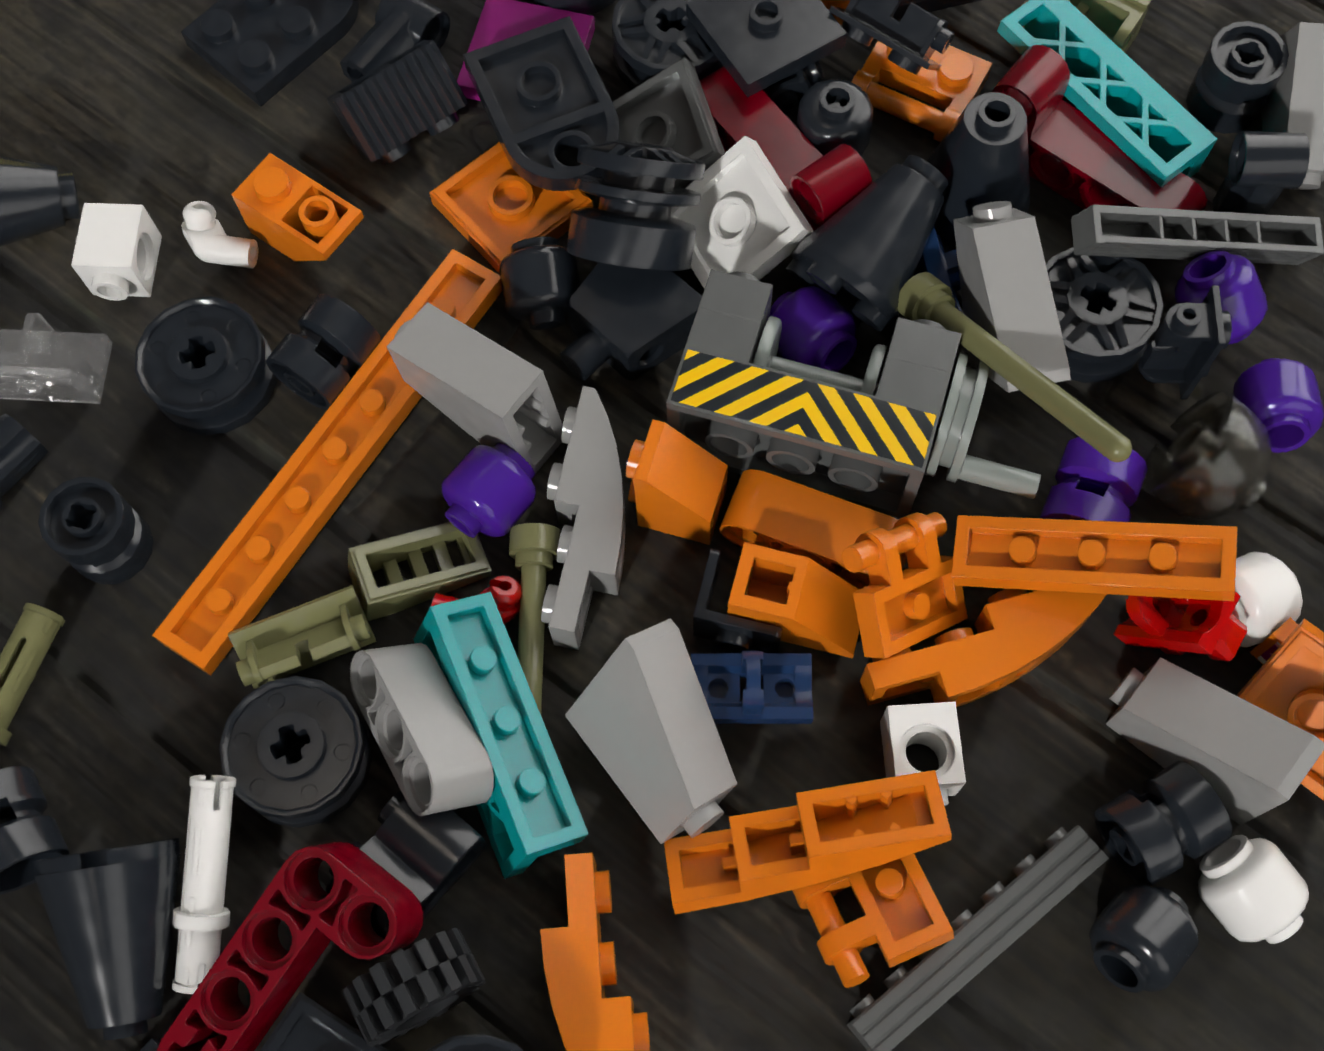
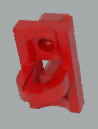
M1236 592L1234 601L1128 595L1126 609L1130 618L1118 624L1113 635L1126 645L1158 648L1165 654L1182 655L1185 652L1207 654L1214 660L1231 661L1247 633V626L1232 615L1241 597Z

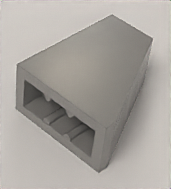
M1299 22L1280 36L1286 43L1289 57L1284 73L1270 93L1269 99L1261 111L1262 132L1305 133L1310 144L1309 166L1306 177L1297 190H1312L1320 188L1321 182L1324 181V24Z
M995 201L974 206L973 216L953 219L963 314L1054 383L1071 380L1069 362L1035 216L1012 208V204L1009 201ZM967 350L968 362L976 368L980 359ZM989 369L988 377L1007 392L1018 390L993 369Z
M427 302L411 320L406 321L398 329L394 339L388 344L387 349L403 380L480 444L494 447L496 443H502L509 446L532 466L536 474L562 443L563 424L543 370Z
M670 618L625 638L565 714L566 718L660 844L686 830L691 838H694L708 829L724 814L718 804L737 785L680 630Z
M1161 657L1144 674L1133 667L1109 698L1119 707L1106 722L1107 726L1163 768H1167L1177 761L1188 763L1211 784L1220 797L1229 817L1239 825L1288 801L1324 751V742L1315 735Z

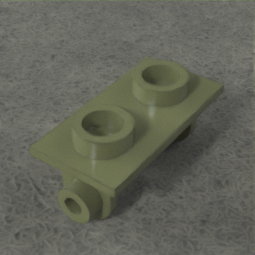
M353 585L228 633V637L240 661L236 662L239 676L245 686L252 684L254 689L269 681L279 680L376 642Z

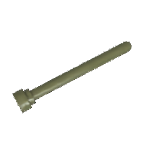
M922 272L910 278L902 287L899 293L898 311L906 319L911 321L918 319L931 320L941 324L946 330L962 333L959 344L1112 462H1122L1129 458L1132 453V444L1125 435L955 308V300L952 297V291L949 286L933 274Z
M524 523L511 527L509 556L515 559V568L521 571L520 586L522 594L519 607L517 657L541 714L545 623L541 621V614L546 593L547 572L553 569V561L557 559V548L561 530L548 524Z

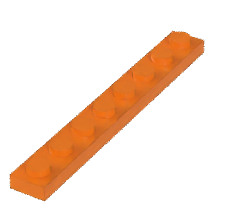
M454 249L450 251L152 636L202 671L210 676L233 647L228 633L247 626L253 621L422 398V395L403 380L387 349L388 344L394 339L398 329L406 321L411 320L427 302L474 329L503 291L499 274Z

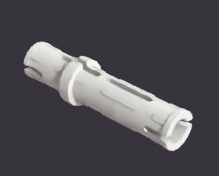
M205 775L191 776L189 781L191 791L181 906L173 909L172 925L179 929L175 978L172 980V990L179 993L193 994L196 991L198 984L202 982L220 956L222 929H226L230 924V910L224 907L234 787H236V778L230 776L211 775V779L206 780Z

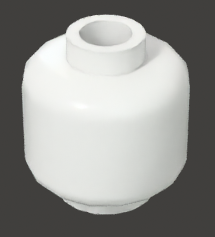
M1250 552L1236 558L1235 592L1241 597L1232 615L1247 626V633L1240 646L1250 647L1262 643L1290 617L1296 622L1301 615L1303 599L1296 576L1281 560L1262 552Z
M1235 835L1211 849L1202 858L1199 864L1202 874L1198 880V893L1230 935L1242 942H1257L1266 939L1268 943L1275 944L1288 939L1299 930L1303 923V918L1300 914L1305 909L1309 900L1308 886L1274 843L1262 838L1248 839L1244 835Z

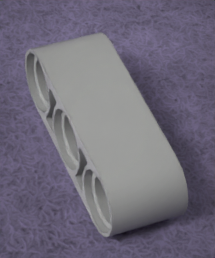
M414 643L356 652L350 667V682L353 695L412 811L419 816L486 803L491 797L494 788L492 763L427 645Z

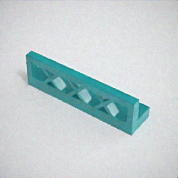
M1029 0L1000 21L997 32L1021 55L1028 47L1044 45L1062 56L1070 71V80L1064 96L1160 187H1163L1181 172L1191 178L1199 171L1216 143L1217 138L1068 0Z
M487 592L430 606L413 640L414 643L427 645L433 653L492 763L494 788L489 800L486 803L477 804V808L504 879L523 873L539 856L580 843L589 833L492 593Z

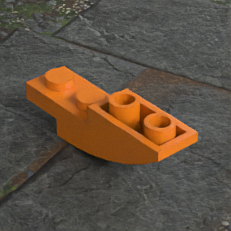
M1005 589L997 592L988 598L989 604L984 606L974 624L978 634L974 635L970 627L959 628L938 636L934 640V646L912 652L910 647L886 659L872 658L873 662L866 664L860 680L867 704L869 706L927 689L931 690L935 703L956 701V707L980 699L1032 671L1058 651L1082 627L1107 594L1040 590L1027 593L1026 590Z
M593 853L564 855L568 927L540 929L544 972L552 1010L565 1050L650 1051L647 1012L634 1013L631 996L605 998L604 986L617 985L614 941H601L600 914L612 913L609 870L597 871V864Z

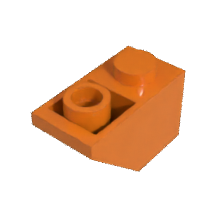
M269 153L231 194L250 233L293 261H326L364 218L360 209L272 153Z
M652 419L646 441L638 439L634 441L626 467V477L632 479L628 501L636 503L638 526L710 545L727 490L728 465L667 423Z
M744 542L728 601L727 615L780 627L783 629L781 641L853 659L859 635V624L853 592L859 589L808 557Z

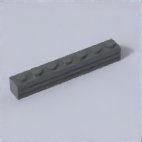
M1091 205L1079 212V214L1072 216L1071 219L1074 255L1193 260L1208 252L1226 251L1230 254L1243 256L1251 263L1299 265L1324 254L1320 217Z
M1075 826L1068 833L1063 827H1060L1043 842L1048 850L1037 860L1032 854H1029L1011 870L1017 877L1006 887L998 881L980 897L985 903L983 907L973 915L966 909L950 923L954 932L953 940L918 955L921 961L909 971L903 965L900 966L883 981L888 989L874 1000L868 994L850 1010L855 1018L847 1026L867 1051H891L1109 859L1081 826Z

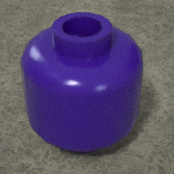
M1212 251L1198 256L1185 267L1174 288L1176 303H1202L1211 287L1219 286L1222 310H1227L1231 316L1232 331L1229 344L1244 340L1262 322L1268 310L1266 296L1254 265L1245 257L1230 254L1226 251Z
M815 286L803 287L794 292H787L781 295L772 305L770 316L777 317L782 322L781 337L777 351L779 357L838 372L854 355L857 347V339L855 338L856 320L850 311L824 289Z
M1285 358L1266 359L1245 370L1235 381L1232 399L1237 427L1244 440L1252 445L1274 453L1289 452L1303 446L1321 428L1324 408L1318 381L1312 369L1302 362Z
M496 443L494 447L487 445L473 447L442 482V495L450 506L445 512L446 518L459 531L471 538H475L479 532L491 537L506 535L536 498V488L532 482V479L535 477V471L519 453L505 444Z

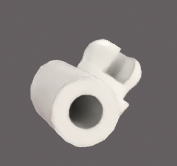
M194 201L184 207L182 213L185 221L182 222L181 227L183 235L196 257L208 263L251 269L255 267L258 259V244L256 240L227 236L219 220L215 219V208L208 202Z

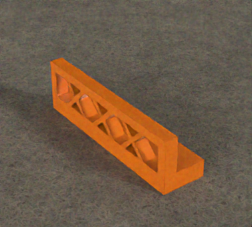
M958 515L951 578L954 586L1234 601L1237 527Z

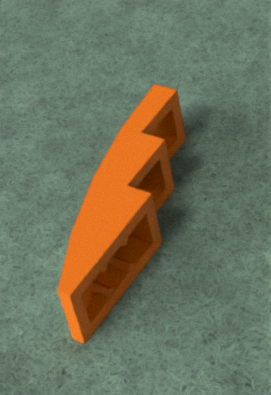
M935 770L796 793V806L730 816L731 829L701 833L694 838L683 836L664 842L674 913L681 914L734 904L819 884L883 865L950 841L952 833Z

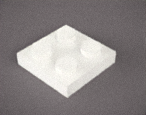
M747 136L741 138L704 172L703 180H694L685 188L701 194L700 204L687 207H672L670 216L696 227L691 268L704 289L711 269L725 273L745 272L759 280L762 279L787 258L797 244L813 232L812 227L758 143Z

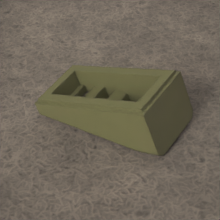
M451 522L351 547L348 551L349 576L368 621L397 613L433 599L435 593L446 594L491 575V568L478 534L475 538L468 537ZM454 541L457 543L464 565L457 567L453 566L446 544ZM432 551L439 572L429 574L422 555L423 553ZM404 560L408 561L413 579L403 581L397 564ZM383 569L388 585L378 588L372 572Z

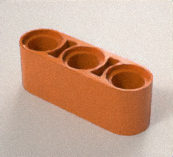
M749 469L741 474L719 530L727 540L742 548L744 542L808 557L856 588L862 589L870 585L868 570L864 569L856 573L847 570L842 562L843 550L855 544L856 538L867 531L876 528H883L887 531L893 529L898 519L777 475ZM905 553L899 554L902 571L907 560Z

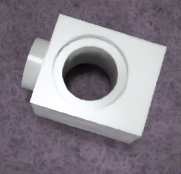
M84 203L71 266L93 295L113 301L124 300L128 296L151 297L162 235L143 205Z
M956 701L887 706L880 720L886 778L921 772L909 763L906 757V748L913 744L926 745L938 757L939 768L935 772L944 806L948 805V796H955L966 783Z

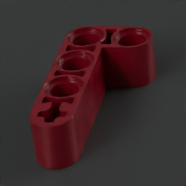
M1044 45L1028 47L992 90V92L1011 96L1025 110L1028 132L1029 176L1083 210L1091 205L1199 211L1205 209L1207 204L1205 192L1193 179L1181 172L1163 187H1160L1080 110L1062 100L1070 80V71L1062 56L1053 49Z
M724 66L700 80L725 153L744 136L755 140L813 231L872 183L870 171L863 158L855 149L847 144H841L823 156L763 90L747 97Z
M348 842L308 846L295 851L284 862L168 1029L157 1051H255L330 941H333L347 954L357 959L366 960L409 946L418 937L423 926V910L419 899L410 889L372 858ZM323 860L332 868L334 875V884L330 893L325 892L320 886L318 879V869ZM375 904L381 906L387 913L389 931L385 939L374 931L371 924V912ZM281 920L285 921L289 926L292 934V946L289 951L285 950L281 945L278 937V926ZM240 980L249 989L251 996L249 1008L242 1004L238 995ZM216 1034H221V1035H218V1036L213 1037V1038H211V1039H208L207 1042H205V1041L203 1040V1039L209 1038V1037H211V1036H214V1035H216Z

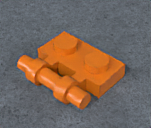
M916 512L898 519L893 529L887 531L883 528H876L860 534L856 538L855 544L843 550L842 562L847 570L856 573L866 569L869 574L870 585L853 592L864 657L886 659L968 619L963 586H954L951 578L953 556H940L937 538L942 537L947 531L946 520L941 514L933 512L924 515L923 513ZM905 553L908 568L902 571L899 554Z
M915 854L819 884L792 890L799 907L809 910L821 938L817 941V946L825 964L835 966L845 988L859 985L869 978L870 974L860 955V952L866 947L878 943L889 968L954 939L953 929ZM851 887L865 916L846 924L833 897L837 892Z

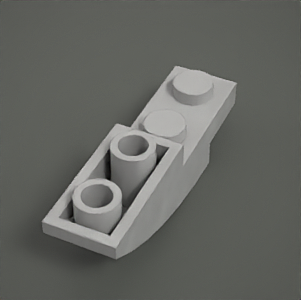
M586 386L582 388L578 407L569 406L567 408L561 435L562 443L568 444L563 464L553 463L548 479L547 499L554 500L558 521L561 524H566L562 528L557 548V562L564 563L559 586L549 584L546 590L541 614V621L549 623L548 627L553 644L575 650L580 648L593 591L618 595L624 564L626 536L624 491L616 441L608 415L596 389Z

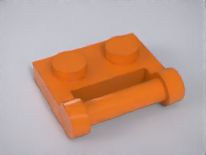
M878 41L862 69L857 71L851 82L859 85L868 94L874 108L934 133L933 139L941 142L969 102L980 94L989 77L993 63L949 45L943 54L935 50L930 58L941 65L939 71L927 70L922 67L918 75H915L890 61L888 56L892 49ZM878 82H880V83H882V84H884V85H887V86H889V87H891V88H894V89H896V90H899V91H901V92H903V93H906V94H908V95H910V96H913V97H915V98H917V99H920V100H922V101H924V102H927V103H929V104H931V105H934V106H936V107H939V108H941V109H943V110H945V111L943 112V111L938 110V109H936V108H934V107H931V106H929V105H927V104H924V103L919 102V101H917V100H915V99H912V98H910V97H908V96H905V95H903V94H901V93H898V92H896V91H894V90H891V89H889V88H887V87H884V86H882V85H879Z

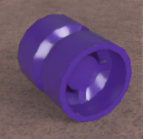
M1080 437L1069 440L1055 474L1057 485L1052 486L1039 518L1129 522L1131 514L1128 507L1133 506L1138 498L1147 472L1146 461L1136 451L1132 450L1131 455L1125 461L1112 462Z

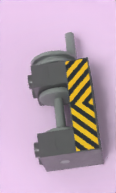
M711 269L666 402L667 424L727 464L728 471L742 474L743 471L749 469L768 472L898 518L910 514L924 474L934 477L938 465L948 467L946 473L947 481L955 483L957 479L1019 496L1035 498L1041 474L966 454L977 421L990 367L981 360H979L976 369L966 367L968 361L967 353L958 352L956 357L962 333L946 330L944 326L935 321L926 319L911 321L898 317L880 383H878L887 349V346L881 344L876 345L872 350L864 379L777 357L782 322L779 318L770 316L773 285L761 282L755 276L745 272L725 273Z

